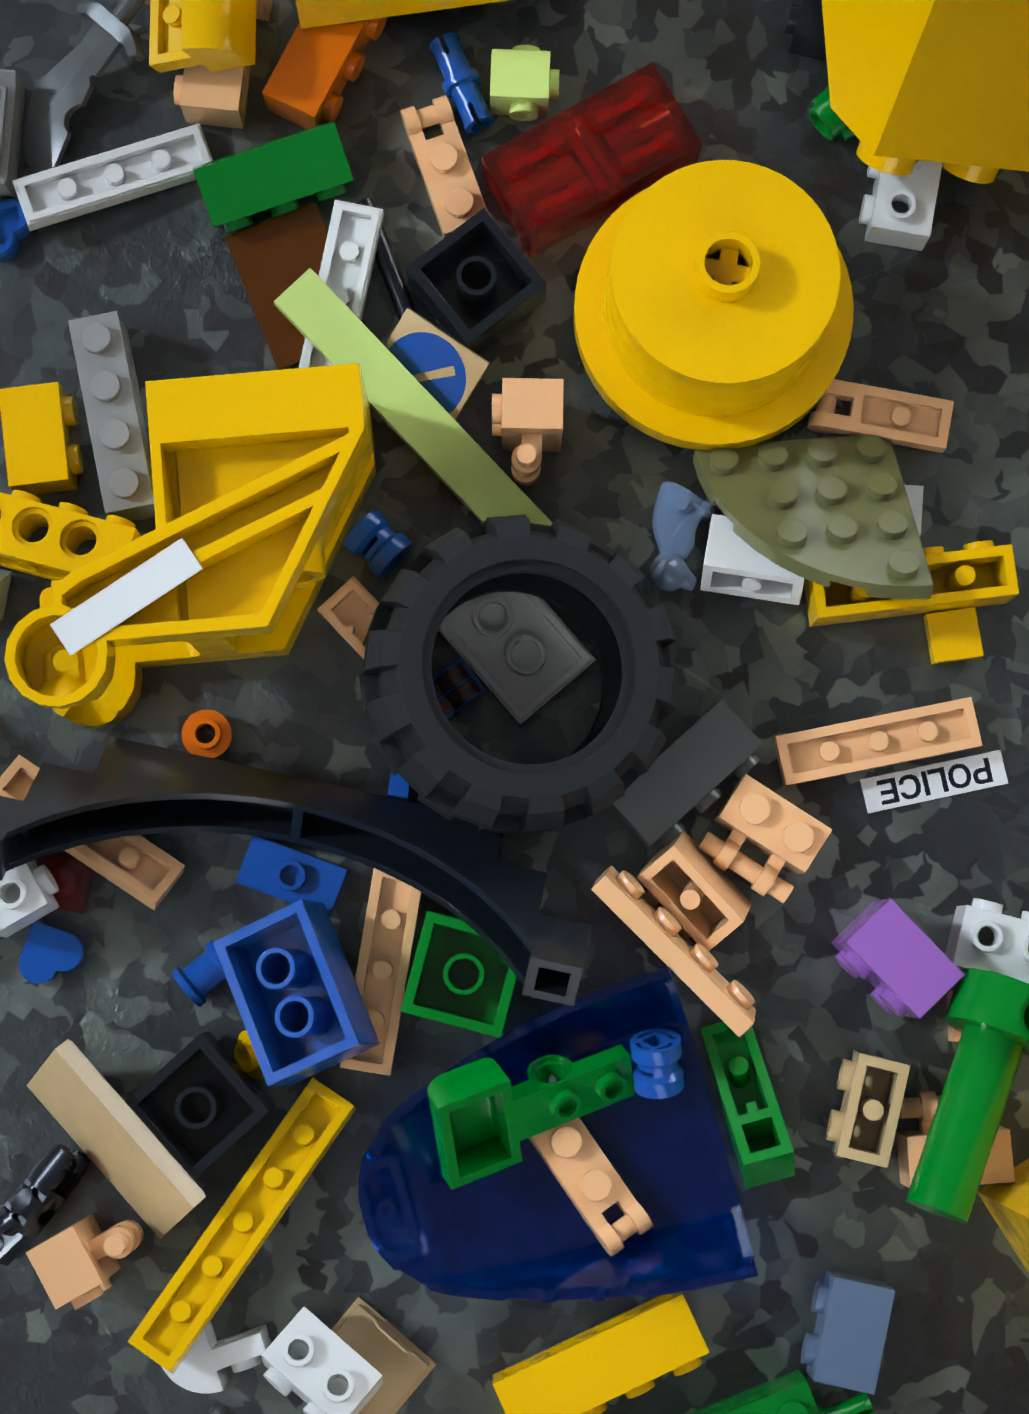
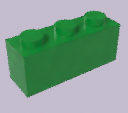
M333 121L193 167L213 228L224 225L226 232L253 224L251 215L270 209L272 217L300 208L297 199L316 193L318 201L346 192L344 183L354 180L335 122Z

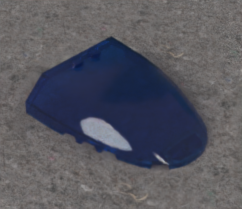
M668 966L575 1000L574 1006L564 1004L515 1028L445 1071H451L482 1058H492L510 1079L512 1087L528 1081V1067L534 1060L540 1057L560 1055L574 1063L621 1044L630 1054L631 1058L630 1039L638 1032L655 1028L669 1029L677 1032L681 1036L682 1056L678 1060V1064L683 1067L685 1087L682 1092L663 1099L645 1098L635 1092V1095L579 1117L636 1201L646 1211L654 1226L642 1235H639L637 1232L623 1242L624 1248L611 1257L600 1244L529 1138L520 1141L522 1162L451 1190L441 1172L427 1091L429 1082L401 1103L382 1122L371 1145L363 1156L358 1177V1199L368 1236L378 1253L394 1270L402 1271L426 1285L431 1291L446 1295L499 1301L524 1299L539 1300L541 1302L579 1299L606 1301L609 1298L638 1295L652 1297L696 1290L758 1276V1268L744 1212L689 1022L672 971ZM631 1058L632 1075H633V1071L636 1069L637 1063L634 1062V1061L632 1060V1058ZM616 1203L602 1212V1215L610 1225L624 1216Z

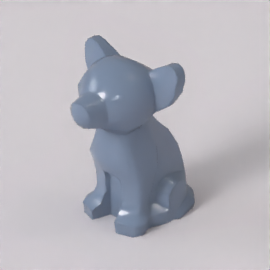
M663 482L656 499L652 523L659 555L650 565L646 578L642 582L641 587L645 591L652 585L661 591L672 592L678 588L692 591L697 583V579L689 570L685 559L695 547V532L698 524L701 521L709 520V517H712V514H714L715 507L677 483Z

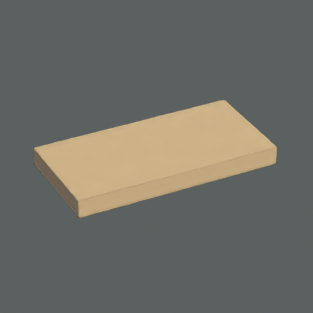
M67 1039L54 1049L26 1086L158 1238L161 1239L206 1197L205 1193L71 1040Z

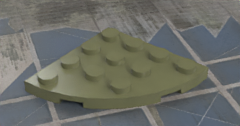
M850 435L763 442L739 449L725 447L713 450H694L693 464L698 480L712 506L718 505L721 511L734 524L733 531L737 536L776 565L826 587H830L833 581L851 587L867 589L866 596L891 599L931 598L934 586L891 440L881 439L875 435Z

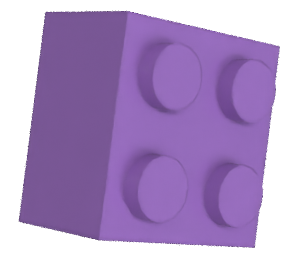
M892 899L873 901L831 942L840 951L834 957L836 961L853 978L861 977L863 980L866 978L875 988L870 993V996L890 1016L895 1013L900 1018L906 1016L920 1019L964 976L963 972Z

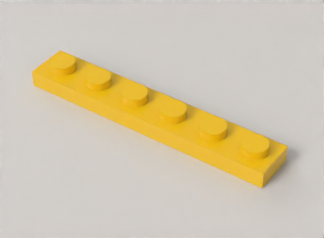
M312 1077L127 1341L128 1343L174 1374L355 1112L356 1108L352 1103Z

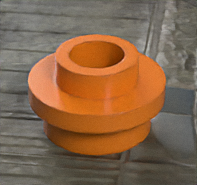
M206 709L193 713L185 721L182 728V742L190 754L216 759L228 750L232 742L233 733L229 721L222 714L214 710ZM210 725L215 729V737L210 743H201L198 739V731L201 727Z

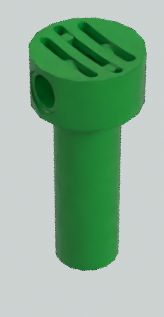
M964 968L961 970L964 976L956 983L944 1018L949 1026L962 1034L905 1200L922 1210L964 1224L968 1222L1023 1054L1029 1056V984L1006 975L976 968Z

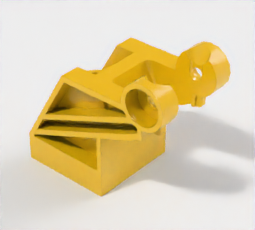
M359 363L145 381L156 529L76 568L61 580L51 581V587L41 592L39 598L40 608L33 610L17 622L6 644L4 661L8 676L21 695L45 708H52L58 715L81 727L102 728L118 723L133 710L141 695L142 668L289 655L377 474L372 413ZM183 538L203 569L70 656L50 624Z

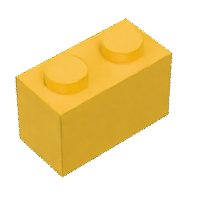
M59 382L0 389V412L8 487L12 490H21L33 495L77 490L76 474H83L84 464L80 445H73L71 426H78V410L74 396H68Z

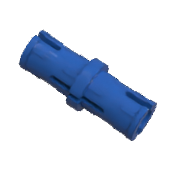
M453 32L445 33L443 37L450 51L449 54H447L445 47L442 46L438 37L431 42L429 47L445 79L442 84L444 92L448 98H453L464 124L465 132L467 134H476L481 131L474 113L477 114L485 130L494 123V117L490 113L480 91L481 78L475 68H470L458 34Z

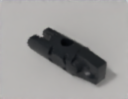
M61 1144L52 1146L51 1150H48L47 1155L43 1156L0 1210V1264L8 1266L36 1239L60 1209L70 1193L81 1181V1178L85 1176L86 1171H88L90 1159H88L86 1154L78 1150L70 1152L71 1149Z

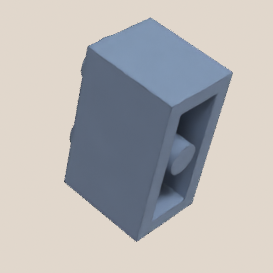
M828 1269L826 1270L824 1282H816L811 1303V1311L818 1313L814 1334L806 1333L801 1351V1363L807 1365L806 1372L813 1381L875 1395L895 1290L888 1283Z

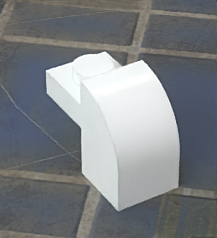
M210 1321L174 1374L163 1367L162 1369L173 1382L186 1390L202 1394L224 1391L230 1381L226 1367L231 1366L233 1373H237L263 1362L261 1355L272 1343L267 1326L264 1324L217 1341Z

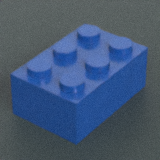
M301 899L213 942L267 1086L293 1085L380 1044L324 903Z

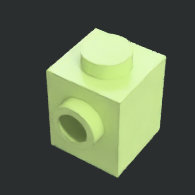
M517 45L512 50L492 49L490 78V113L492 115H509L511 119L516 121H533L538 116L548 117L549 99L558 100L560 69H550L551 51H541L533 45Z

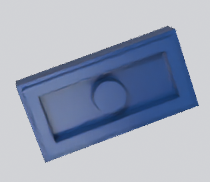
M252 836L235 882L290 903L301 899L322 902L325 904L331 917L349 870L261 837Z

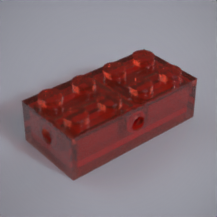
M651 62L483 155L482 177L527 254L532 258L613 213L627 200L650 187L664 176L680 168L698 163L703 144L655 64Z

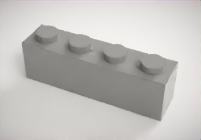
M118 311L68 320L105 514L120 516L131 522L155 517L150 441L127 326Z

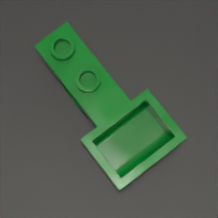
M619 1044L574 1063L564 1056L546 1055L534 1060L529 1065L527 1070L528 1081L512 1087L510 1079L492 1058L476 1060L434 1078L428 1086V1098L441 1172L451 1190L522 1162L520 1141L634 1096L630 1054Z

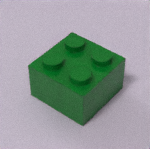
M427 911L400 1012L501 1038L517 976L504 959L474 929L461 919Z

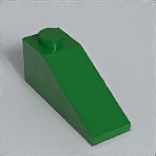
M724 1022L701 1027V1037L745 1189L795 1176L794 1150L753 1027L751 1026L740 1037Z

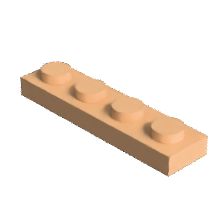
M972 697L779 735L773 738L783 787L983 746Z
M18 755L0 777V796L24 801L40 768L21 755ZM141 835L119 837L64 850L154 911L184 873L185 869L183 863Z
M610 866L597 878L591 890L738 1037L754 1024L756 1009L752 1005L755 1003V1000L750 992L736 980L729 983L716 970L718 962L713 955L699 943L692 946L679 933L682 927L676 918L661 906L656 910L642 896L645 890L633 875L626 870L619 873L613 866Z
M375 868L373 869L355 982L380 1044L341 1062L340 1068L391 1076L402 1014L400 1011L406 990L422 892Z

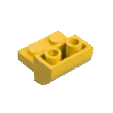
M150 0L149 66L161 73L203 65L211 72L255 65L257 0Z

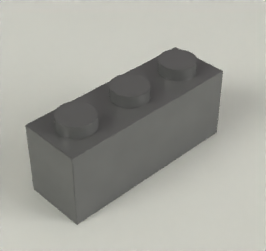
M721 699L654 760L648 772L640 775L625 790L623 797L609 806L647 848L656 841L664 848L686 828L680 822L684 815L693 807L700 814L703 813L723 794L716 786L728 775L732 774L739 780L760 761L754 752L763 743L726 702Z

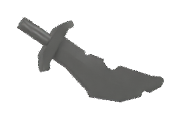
M121 0L113 12L102 4L95 2H82L77 5V12L87 19H93L95 23L79 45L45 76L36 80L22 127L23 164L28 166L29 175L60 165L72 136L69 130L70 117L76 110L86 106L94 89V79L100 78L122 46H125L127 55L135 61L141 62L145 59L141 36L128 25L146 0Z

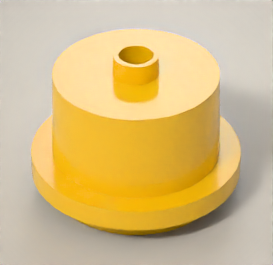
M713 160L691 164L664 176L650 187L627 200L611 214L591 241L583 258L575 290L573 321L575 339L586 373L604 401L631 426L659 441L681 448L713 450L715 448L729 447L731 449H739L769 440L786 431L806 416L825 395L847 353L853 327L854 302L847 266L836 244L832 229L815 201L793 181L767 167L738 160Z

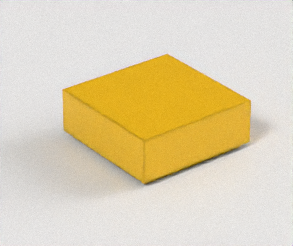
M975 607L930 613L923 616L931 665L976 659L984 656Z

